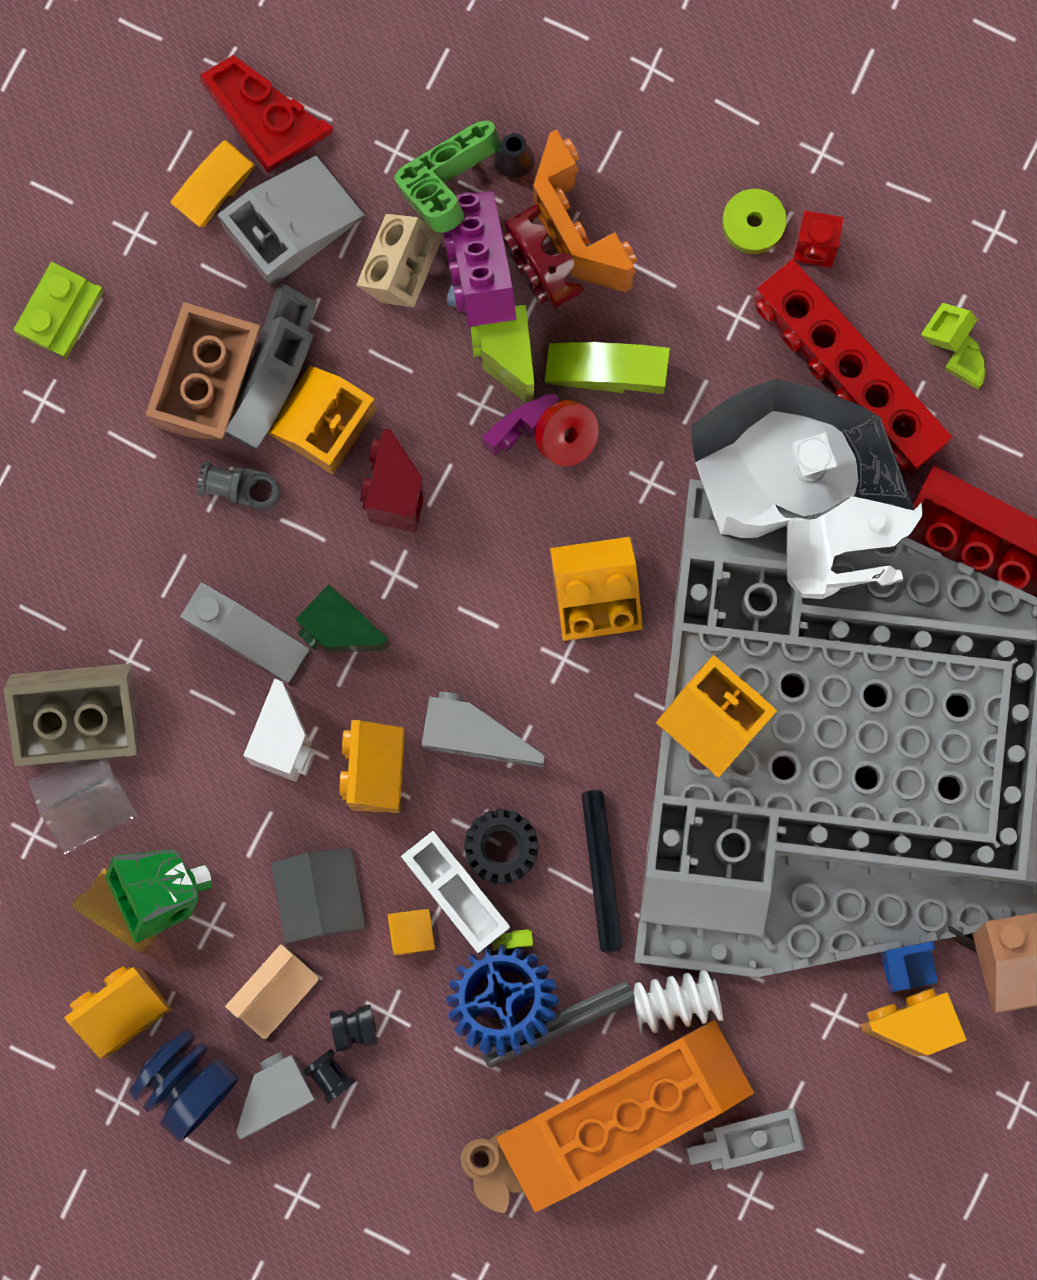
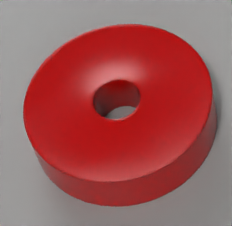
M562 400L552 404L543 412L536 426L535 441L539 452L543 457L560 466H573L582 462L591 454L597 443L599 434L597 418L588 407L573 400ZM570 428L569 435L564 438L566 430Z

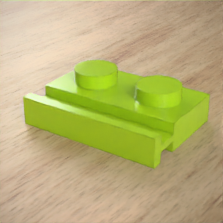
M51 261L13 331L26 340L67 359L104 290L101 286L95 285Z

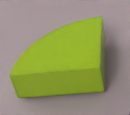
M967 335L957 352H954L944 370L979 390L985 378V363L979 345L972 337Z
M525 929L501 934L491 942L492 952L498 951L501 944L508 950L515 949L516 947H533L532 931Z

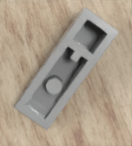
M202 582L180 616L189 627L288 684L291 683L310 651L305 645Z
M439 692V698L429 696L422 739V748L424 750L544 767L545 755L471 703L463 702V695Z

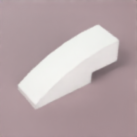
M434 831L401 856L477 953L510 928Z

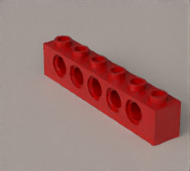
M793 258L756 288L753 300L756 302L754 307L757 313L767 323L773 321L782 331L780 336L790 350L795 353L799 350L809 361L807 367L812 375L820 382L826 380L836 391L833 393L834 396L863 406L881 418L901 472L906 470L913 476L948 446L953 438L951 434ZM793 303L800 304L806 310L807 315L802 318H793L787 313L786 306ZM817 333H825L830 336L833 345L828 348L818 347L813 342L812 336ZM845 362L853 363L858 368L859 375L854 378L845 377L841 374L839 365ZM869 392H878L884 397L886 405L881 408L872 407L867 403L865 395ZM899 421L907 423L912 429V436L908 438L897 436L893 431L892 424Z

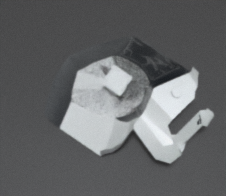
M774 379L740 391L691 425L695 464L721 535H731L739 538H758L787 526V582L802 598L823 599L844 587L877 581L881 586H886L903 580L901 570H896L891 566L835 574L830 570L834 556L847 551L895 546L902 538L912 532L922 517L921 504L916 509L913 507L879 416L863 406L814 387Z

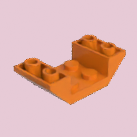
M556 129L549 133L533 185V205L538 204L542 211L538 219L542 226L546 228L557 253H568L573 258L574 266L569 272L571 277L626 292L632 289L633 275L636 273L633 265L637 262L636 256L627 241L621 243L615 232L586 247V244L589 243L588 236L579 221L575 223L571 221L566 211L570 209V205L564 194L575 188V176L578 172L575 161L579 160V156L569 138L563 140Z

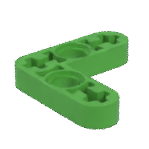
M480 121L467 127L407 163L395 174L394 179L402 196L433 231L439 233L447 232L456 228L463 221L464 212L456 196L444 183L498 151L502 141L494 123L491 121Z

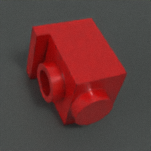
M804 210L794 253L795 262L832 269L839 247L844 217Z

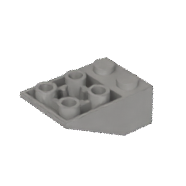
M314 156L249 190L221 211L218 217L224 231L269 287L272 288L362 220L365 215L319 158Z

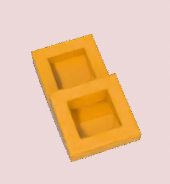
M224 140L199 165L170 203L198 227H205L228 196L235 195L256 165L231 143Z

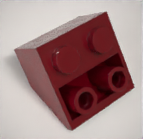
M383 428L381 440L374 439L372 442L369 463H372L371 471H373L372 479L365 478L360 494V502H363L362 509L366 510L370 523L417 532L425 497L423 479L392 430Z

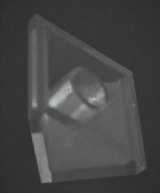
M109 758L63 762L28 781L39 814L64 853H68L138 816Z

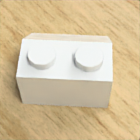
M274 679L243 756L251 765L297 782L300 774L307 775L315 753L311 752L312 748L310 747L312 744L290 693L282 681Z

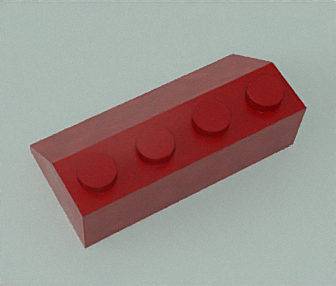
M933 465L912 503L914 509L921 504L922 517L912 532L906 537L941 553L942 556L952 561L974 568V571L996 581L1000 580L1037 597V519Z

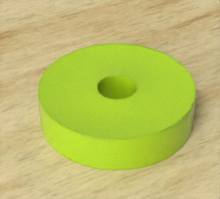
M747 189L737 193L727 203L722 218V229L725 238L731 246L746 254H762L773 249L780 242L786 227V212L782 203L772 193L762 189ZM752 216L758 217L761 220V225L752 227L748 224L747 219Z

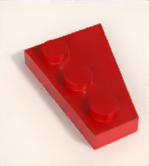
M234 55L200 74V82L267 173L333 133V127L323 119L319 121L304 110L305 106L294 98L290 100L271 86L269 80Z

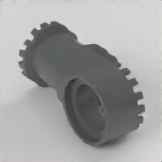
M204 461L200 468V474L203 475L198 476V478L202 479V481L197 482L198 496L205 497L207 494L227 497L230 498L232 503L251 506L258 511H267L274 508L281 497V490L277 481L265 472L237 467L234 471L214 467L212 462ZM260 481L270 483L273 488L271 497L264 502L254 501L251 497L252 487Z

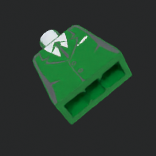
M173 849L113 856L105 876L134 943L141 942L187 920L192 916L197 904V892L210 889L212 884L210 873L205 865L186 870L179 853Z

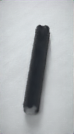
M590 790L583 792L582 804L600 950L604 953L616 952L621 950L622 941L604 793L602 790Z

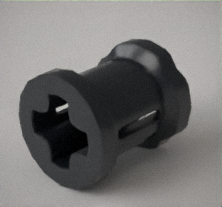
M332 1048L302 1071L305 1076H311L326 1095L324 1100L327 1104L357 1082L353 1076L348 1077L333 1058L335 1052Z

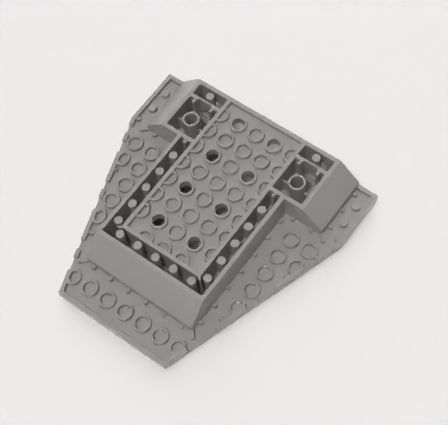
M690 479L671 634L672 648L664 712L713 655L770 703L777 712L719 778L708 769L698 770L694 768L689 761L690 753L662 729L634 963L696 971L706 970L713 973L758 978L880 953L905 946L957 937L949 932V926L966 935L974 933L985 921L1037 913V597L1000 580L996 581L974 571V568L952 561L942 556L941 553L904 537L895 546L847 551L834 556L830 569L835 574L891 566L896 570H901L903 577L901 582L881 586L877 581L840 588L833 595L823 599L802 598L787 582V526L758 538H739L731 535H721L702 480ZM793 675L801 679L804 684L803 694L796 698L786 696L781 690L783 678ZM871 685L881 687L886 694L885 704L877 708L869 706L863 697L866 687ZM959 695L966 699L968 712L964 717H954L947 711L946 701L948 697ZM779 757L789 758L795 765L794 776L788 780L777 778L772 771L773 761ZM861 767L872 768L877 774V785L870 790L860 788L855 781L857 769ZM952 777L958 781L960 793L956 799L948 800L940 795L938 783L941 778Z

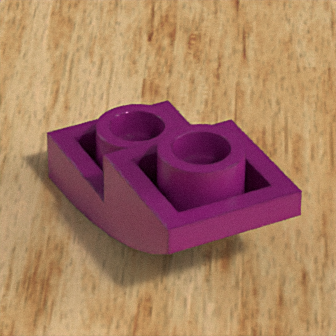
M553 393L518 407L503 417L482 437L483 447L494 456L501 449L508 451L522 434L518 431L520 427L533 437L539 418L549 406L558 402L559 398Z

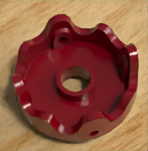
M535 204L505 222L507 233L502 236L511 252L509 255L520 274L525 273L530 282L528 285L538 303L541 305L547 301L551 307L558 308L581 294L584 289L580 283L565 282L566 276L574 266V260L570 254L563 252L554 255L545 254L552 245V239L544 226L533 224L534 219L542 212L539 205Z

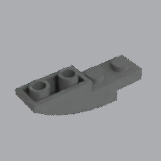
M286 284L276 288L254 356L250 359L225 435L251 449L259 446L278 416L296 381L314 336L308 332V328L317 302Z

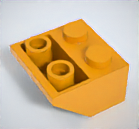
M309 366L285 401L267 433L333 475L376 412L375 399L345 379Z
M630 537L550 548L563 641L643 630L637 566Z
M713 655L657 720L656 724L712 774L719 778L772 719L777 710Z
M351 720V730L343 731L342 755H345V759L349 760L348 772L341 771L339 794L342 796V800H346L347 805L352 811L400 813L405 742L403 727Z
M122 966L103 980L107 986L101 991L93 994L88 991L69 1005L73 1011L64 1017L65 1020L99 1059L108 1058L173 1010L145 970L136 967L126 969L125 966Z
M934 988L906 997L905 1000L908 1006L898 1010L894 1003L867 1013L869 1021L860 1024L862 1032L915 1056H927L967 1040L948 992L936 994Z

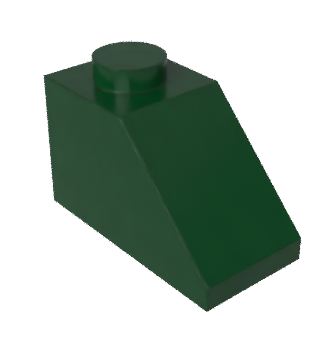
M329 584L295 619L301 628L297 635L313 650H316L320 645L327 653L385 651L390 645L388 638Z

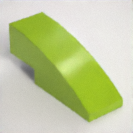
M549 343L544 384L624 393V390L664 394L670 348L622 343Z

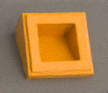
M429 909L388 914L394 956L435 950Z

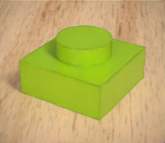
M942 303L921 333V336L928 344L957 352L978 319L970 310Z

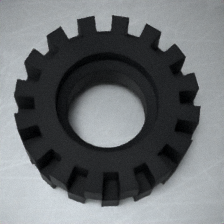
M505 809L489 810L481 817H477L472 822L471 827L468 828L464 842L466 859L472 871L481 879L497 885L511 884L513 881L525 877L526 873L534 866L538 854L537 834L530 825V822L525 817L520 816L518 812ZM497 831H506L512 834L518 845L515 856L504 863L491 860L485 851L486 840Z

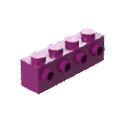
M494 191L462 193L456 196L464 212V219L456 228L443 232L448 262H451L449 266L457 312L465 311L468 327L517 320L513 286Z

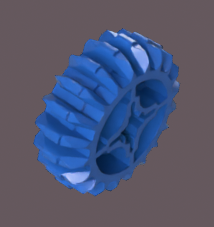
M501 944L498 948V955L493 956L490 948L485 947L483 949L484 959L478 961L474 954H470L468 959L472 967L470 969L461 965L457 967L456 971L462 980H450L449 987L456 993L446 997L448 1006L454 1008L448 1013V1018L451 1022H459L454 1030L459 1037L467 1035L466 1044L470 1048L480 1043L482 1054L488 1055L493 1046L496 1045L498 1056L504 1057L507 1046L511 1045L515 1054L520 1055L522 1048L519 1043L526 1040L529 1046L535 1047L537 1043L533 1034L537 1032L540 1035L546 1036L549 1032L542 1021H555L556 1014L549 1007L559 1004L557 995L550 993L557 988L554 979L547 978L550 973L547 965L537 966L539 960L534 953L524 959L523 948L516 947L511 956H509L508 949ZM500 972L517 973L528 979L531 983L522 985L521 982L507 983L502 979ZM488 977L489 984L486 991L476 996L475 1001L471 1002L476 987ZM498 985L503 994L507 996V1005H505L507 1016H505L502 1008L497 1004L499 1003ZM534 999L533 1007L527 1017L517 1024V1012L520 1008L528 1005L529 1000ZM482 1016L484 1019L489 1017L498 1018L502 1021L504 1029L486 1028L478 1024L473 1018Z

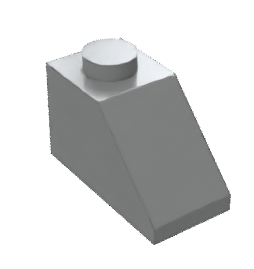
M279 1052L260 1063L263 1070L253 1076L236 1130L239 1139H244L317 1100L295 1055L285 1058L283 1053Z

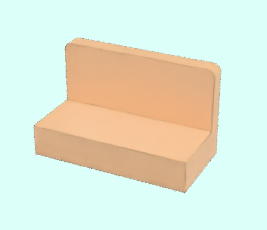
M280 944L225 1007L237 1018L242 1019L261 1038L267 1039L316 985L319 977L290 950Z

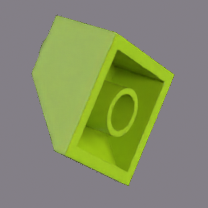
M526 305L515 306L517 320L471 327L473 357H482L483 370L522 401L528 403L534 400V377Z

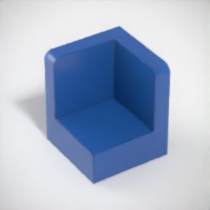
M934 941L880 952L889 993L934 984L938 981L931 951L935 949Z

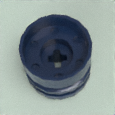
M189 1029L183 1031L175 1039L166 1042L151 1056L139 1071L140 1074L128 1092V1095L134 1101H138L150 1090L153 1091V1094L143 1107L146 1112L153 1111L165 1102L169 1108L165 1112L160 1125L178 1142L184 1141L199 1127L240 1079L221 1059L214 1061L203 1069L199 1063L208 1049L203 1043L188 1055L186 1051L196 1038Z

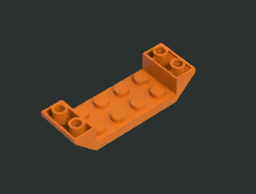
M714 1019L573 1097L497 1136L496 1140L533 1211L537 1212L582 1190L725 1112L754 1094V1091Z

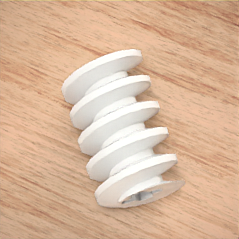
M706 970L700 971L697 984L689 973L684 974L681 987H679L675 978L670 976L667 978L665 990H663L658 980L654 979L651 981L649 993L646 992L640 982L635 983L633 992L641 1035L644 1023H648L653 1033H658L660 1020H664L668 1028L674 1030L676 1017L679 1016L685 1026L690 1027L692 1014L695 1013L702 1024H706L708 1012L711 1010L719 1021L723 1020L715 978L712 980Z

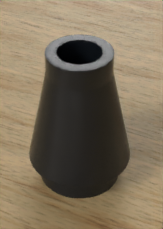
M518 133L506 135L498 151L495 153L497 169L503 175L510 178L526 175L534 163L532 149L528 146L524 137Z

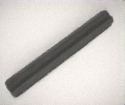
M622 982L555 1013V1021H542L548 1028V1034L543 1036L535 1032L533 1034L537 1043L535 1047L529 1046L526 1040L519 1043L522 1048L520 1055L634 1003V994L630 985L627 982ZM494 1045L488 1055L482 1054L486 1065L489 1068H493L519 1056V1054L516 1055L510 1045L506 1048L505 1056L499 1057L496 1052V1045Z

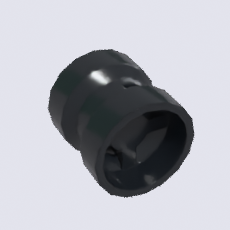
M371 1004L358 1006L351 1014H347L344 1010L330 1012L331 1029L336 1052L350 1050L353 1043L362 1044L365 1047L378 1045Z

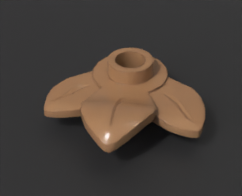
M508 1130L498 1132L490 1140L475 1139L469 1142L464 1147L460 1156L463 1172L473 1179L475 1197L489 1210L503 1214L508 1209L509 1193L524 1192L496 1140L497 1136ZM476 1154H484L488 1158V1165L486 1167L479 1168L474 1164L473 1157Z

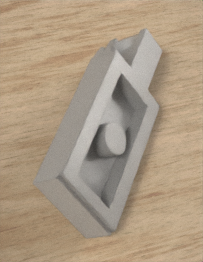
M790 1108L712 1128L713 1131L703 1133L705 1143L685 1148L689 1165L710 1160L712 1170L720 1168L725 1170L805 1148L795 1110Z

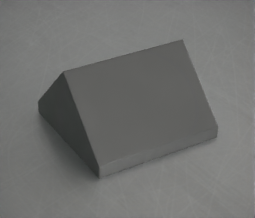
M352 848L307 852L271 863L285 944L366 929Z

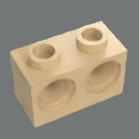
M386 214L356 286L381 303L414 308L444 235L433 231L418 217Z

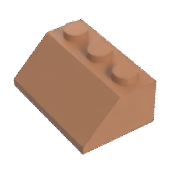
M183 302L145 414L151 426L190 438L223 440L261 326Z
M1037 913L985 921L972 935L993 1014L1036 1007Z

